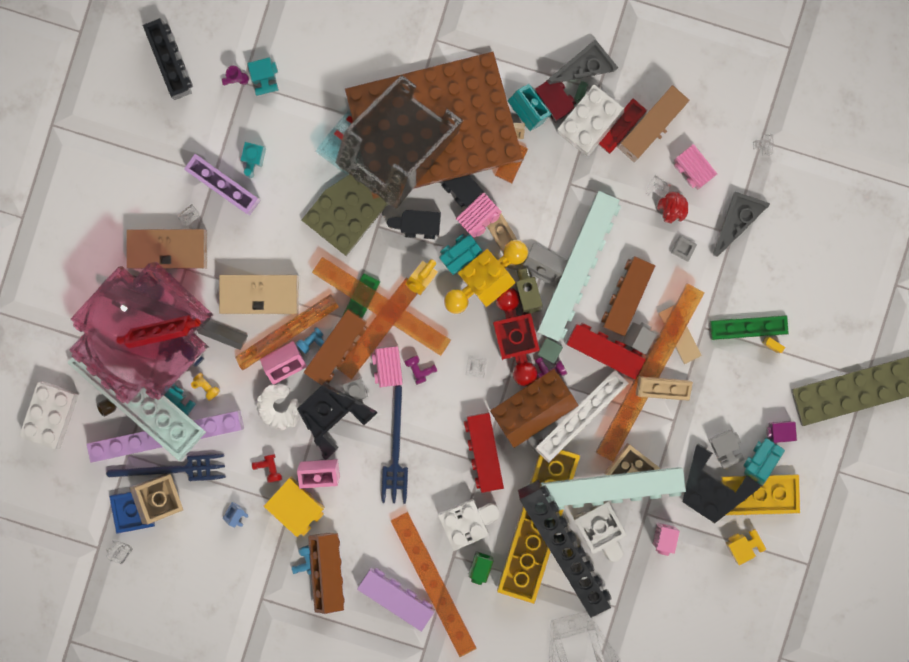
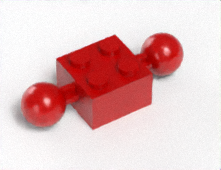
M510 287L495 300L497 307L504 311L506 319L493 322L501 359L515 357L517 365L513 369V378L517 384L528 386L536 380L537 370L533 364L528 362L526 354L540 351L531 313L517 316L515 308L518 306L520 298L518 292Z

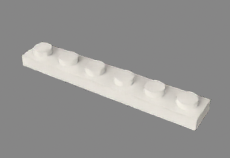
M614 370L535 450L549 463L629 383Z

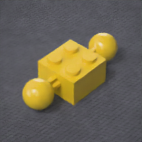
M519 240L510 241L504 247V255L499 260L488 249L482 252L458 272L467 286L462 290L454 289L449 291L444 298L445 308L450 313L460 314L468 307V299L473 294L478 297L485 307L489 306L516 283L505 268L510 264L518 265L523 263L528 256L527 246Z

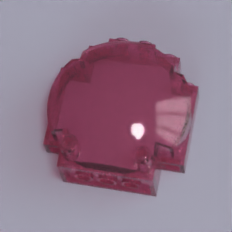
M158 262L149 263L136 278L123 266H120L71 318L74 322L73 326L78 331L85 333L69 351L73 353L71 356L77 362H82L87 366L86 370L91 375L97 376L102 380L101 384L106 389H112L116 393L115 397L120 402L129 404L144 389L147 390L146 394L150 398L160 400L209 348L196 334L214 314ZM187 315L192 319L198 318L201 322L199 327L191 328L187 336L130 349L124 343L117 344L116 342L118 336L127 334L131 328Z

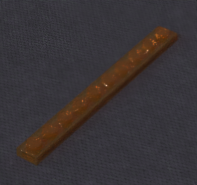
M686 283L647 355L639 374L633 381L596 450L597 454L614 462L648 397H638L635 395L639 376L660 377L705 292Z

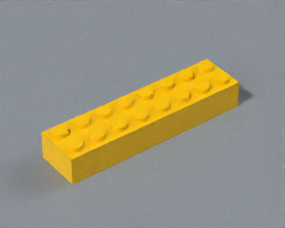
M562 449L548 463L539 454L530 484L537 480L545 483L573 479L580 455ZM522 506L497 592L535 604L551 551L524 506ZM564 509L558 511L560 516H562Z

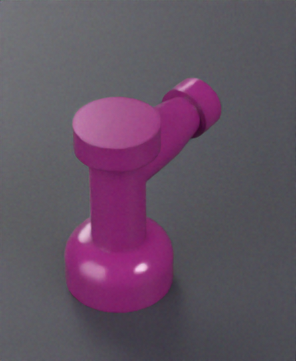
M234 65L227 68L226 77L222 78L224 86L237 82L245 85L249 81V76L242 73L240 68Z
M418 355L404 361L407 367H411L416 378V385L427 381L426 376L437 372L435 365L420 371Z
M542 357L535 360L541 371L538 374L539 378L551 371L548 370ZM561 360L556 362L553 369L561 376L568 374Z

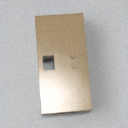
M219 275V314H299V276Z

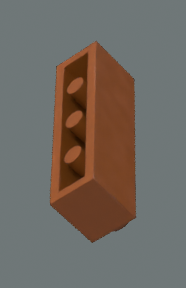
M635 256L632 257V260H627L624 267L627 270L625 276L619 278L616 285L619 288L617 294H613L609 301V305H611L609 312L605 311L601 319L603 328L625 336L656 265Z
M348 308L303 373L320 385L325 382L329 384L335 375L332 373L335 367L340 368L345 361L344 354L347 351L351 352L357 344L354 341L358 335L362 337L368 327L365 326L367 321Z
M338 533L310 535L308 539L315 613L322 614L343 611L345 598L342 588V561L339 552L340 540Z

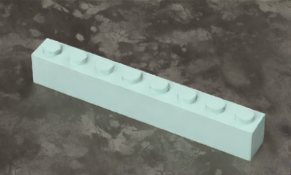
M601 191L597 192L537 333L555 341H559L560 338L564 339L568 330L565 328L567 321L571 322L575 314L573 307L575 303L579 304L583 294L580 291L583 286H587L590 280L589 270L590 268H595L598 261L596 254L598 250L602 251L606 243L603 238L606 233H610L613 227L612 217L613 215L617 216L621 205H618L619 199Z
M682 467L541 483L542 486H547L551 495L549 498L551 501H556L559 510L565 509L567 505H572L573 508L584 507V503H592V506L603 505V501L611 500V503H622L623 499L630 498L631 501H640L645 496H650V499L662 498V494H669V497L681 496V492H686Z

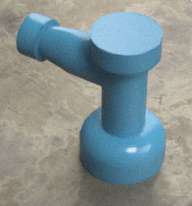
M317 327L314 328L315 331L304 341L298 340L295 343L305 354L309 352V346L314 341L319 347L325 342L321 338L324 334Z
M309 545L298 549L299 554L304 556L306 563L293 566V574L307 571V574L311 575Z

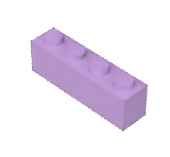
M194 154L184 168L185 171L249 216L261 201L196 154Z
M370 568L357 590L422 632L434 614L435 609L432 608L433 605L425 599L421 601L416 598L417 594L412 590L407 589L406 591L401 588V584L393 578L389 580L384 577L385 573L380 569Z

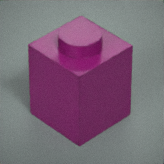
M796 422L769 423V427L766 429L767 438L773 443L797 441Z

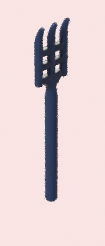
M396 385L394 390L393 464L388 468L386 466L382 467V503H385L386 489H392L393 503L396 502L397 489H403V504H406L408 467L402 468L398 464L400 457L402 407L401 385ZM387 472H393V476H387ZM397 472H403V477H397ZM387 480H392V485H386ZM397 481H403V485H397Z
M224 454L187 456L188 463L185 466L107 470L106 472L109 478L186 472L189 475V481L226 478L225 475H211L210 471L211 469L225 467V465H210V459L224 457ZM205 459L206 465H201V460ZM193 460H197V466H193ZM197 470L198 476H194L193 471ZM202 470H206V476H202Z

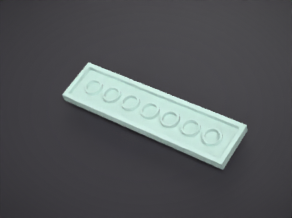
M94 334L68 361V364L178 461H181L206 433Z

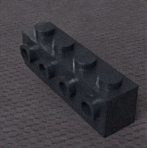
M159 18L142 25L171 98L177 100L192 94L191 88L193 84L190 77L185 76L183 70L186 67L182 58L179 59L176 52H179L175 40L171 41L169 34H172L169 24L164 23Z

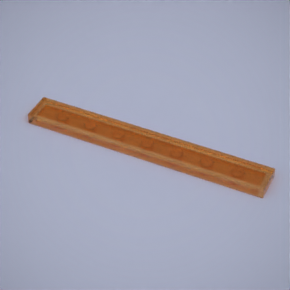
M324 257L320 259L312 271L313 274L441 356L450 343L451 339Z
M408 511L390 520L459 657L477 649Z

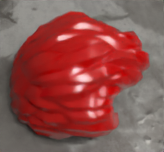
M669 192L659 200L657 209L659 211L663 209L662 218L664 222L672 223L676 219H679L678 221L681 222L687 217L688 201L678 192Z

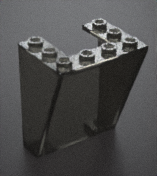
M403 75L390 85L345 130L335 162L340 169L348 172L356 181L364 184L372 193L377 194L395 209L400 206L457 135L463 122L462 119L448 109L445 111L443 119H441L414 99L413 95L417 86ZM403 84L407 85L410 91L406 90ZM448 118H451L455 124L450 123Z

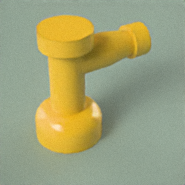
M200 372L193 378L191 387L194 389L202 387L206 391V398L211 401L220 393L218 387H211Z

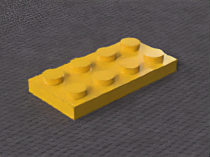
M770 475L761 488L726 515L800 513L799 475ZM721 476V482L737 491L746 476Z

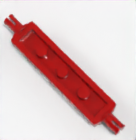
M187 315L131 328L127 334L118 336L116 342L117 344L124 343L130 349L187 336L190 329L199 327L201 322L198 318L192 319Z

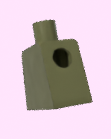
M528 268L518 270L519 281L516 282V288L523 315L542 311L543 304L535 277L530 278ZM530 287L531 291L526 292L524 288Z

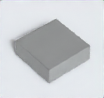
M679 236L671 253L688 262L697 244Z

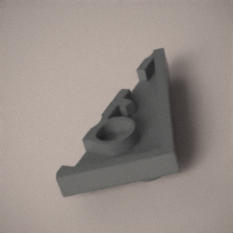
M595 39L546 81L550 85L616 71L618 66Z
M735 191L713 256L718 257L769 207L770 203Z

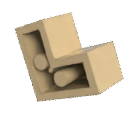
M627 443L604 474L614 475L657 470L660 468Z

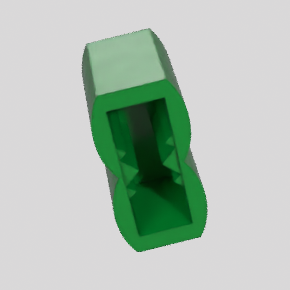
M478 551L475 552L468 573L471 582L478 585L487 583L494 562L492 556Z

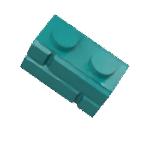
M530 84L518 89L508 99V103L522 122L525 123L529 131L541 126L552 115Z
M463 233L455 239L456 244L450 247L448 245L440 251L441 256L439 258L452 275H455L483 252L470 234L465 235Z
M767 438L762 443L758 441L753 449L755 455L753 458L748 457L743 465L746 468L744 475H748L762 485L765 484L785 452L782 447L775 445Z

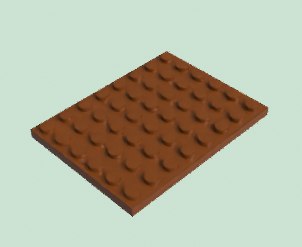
M494 51L345 88L373 199L523 161Z

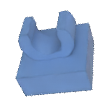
M232 502L222 519L229 526L235 528L238 525L242 527L244 524L239 520L242 516L248 518V514L238 504Z

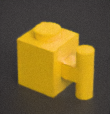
M430 259L428 263L422 261L405 285L412 292L421 296L438 273L433 269L436 262L433 259Z
M756 529L749 531L752 537L750 540H747L743 534L739 535L737 533L729 537V541L726 542L731 555L739 566L756 557L752 550L754 547H757L760 553L766 550Z

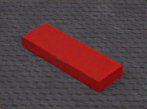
M632 98L624 108L622 116L598 145L610 154L647 112V109Z

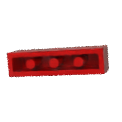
M584 323L575 325L565 345L632 379H636L646 360L642 357L643 353L632 349V351L625 349L626 345L620 341L615 340L614 343L609 341L608 335L600 331L596 334L590 331L592 327Z
M490 413L467 416L468 421H464L466 432H470L471 439L467 441L469 451H473L475 457L471 459L473 470H477L478 477L475 478L476 488H481V493L504 489Z

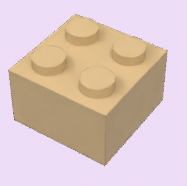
M164 474L130 487L142 524H150L183 511L171 474Z

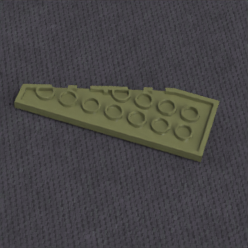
M363 165L326 189L303 217L302 221L347 256L397 193L373 199L366 169Z

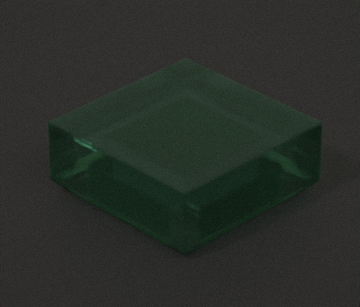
M584 81L580 82L574 97L576 103L582 100L588 89V83Z

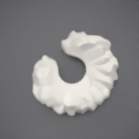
M283 384L269 385L261 392L256 403L258 416L264 421V424H268L270 427L280 431L288 427H295L300 416L297 410L301 405L299 399H292L288 409L284 412H277L273 407L277 399L286 398L289 395L291 389Z

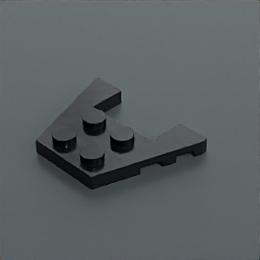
M323 383L297 408L307 429L311 431L316 446H319L324 460H327L339 448L325 433L348 412H351L363 425L368 423L377 414L376 410L326 383Z
M697 444L682 502L713 523H716L761 488L762 484L747 475L738 490L734 491L703 470L713 453L702 445Z

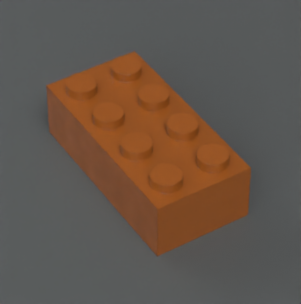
M552 369L490 410V412L515 448L579 405L555 369Z

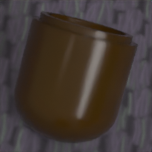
M108 398L97 403L98 411L104 417L116 411L117 406Z

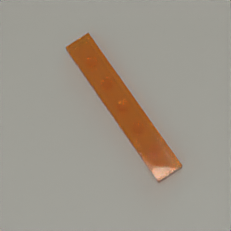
M407 277L374 318L362 337L358 339L353 350L345 356V361L341 367H337L339 371L351 380L417 296V293L412 292L405 285L408 280Z
M329 294L235 356L239 367L245 370L336 310L339 306L334 297Z

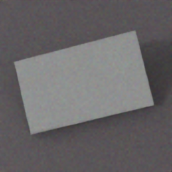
M534 243L521 269L528 268L529 274L555 287L564 272L568 260Z

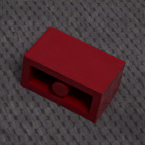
M546 81L535 88L534 91L551 112V117L556 123L573 111L576 102L570 94L567 96L563 90L565 89L563 82L549 85Z

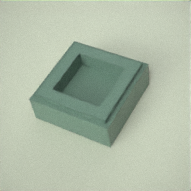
M546 338L537 355L554 364L563 347Z

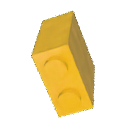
M292 476L264 505L296 537L300 534L304 536L311 529L309 524L313 520L317 522L324 515L322 510L325 508L306 489H299V483Z

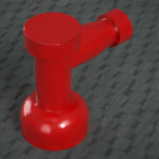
M275 454L264 456L265 460L252 463L253 470L268 467L270 475L267 476V483L283 480L282 475L277 473Z

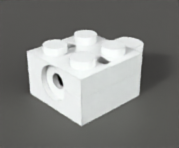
M474 498L438 513L453 551L489 536L485 525L496 521L500 515L499 508L495 504L489 503L478 508Z
M603 501V505L593 506L573 517L591 552L594 554L602 550L609 561L616 562L623 557V549L618 540L624 538L627 534L609 501Z

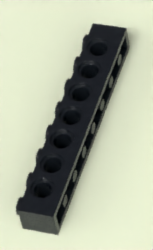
M537 480L519 489V500L590 618L610 609L609 600L612 597L608 589H603L602 579L599 575L594 574V566L590 560L587 561L584 557L586 553L581 545H577V538L574 532L568 530L566 518L564 515H559V507L555 500L551 501L549 498L551 495L547 486H542L541 482Z

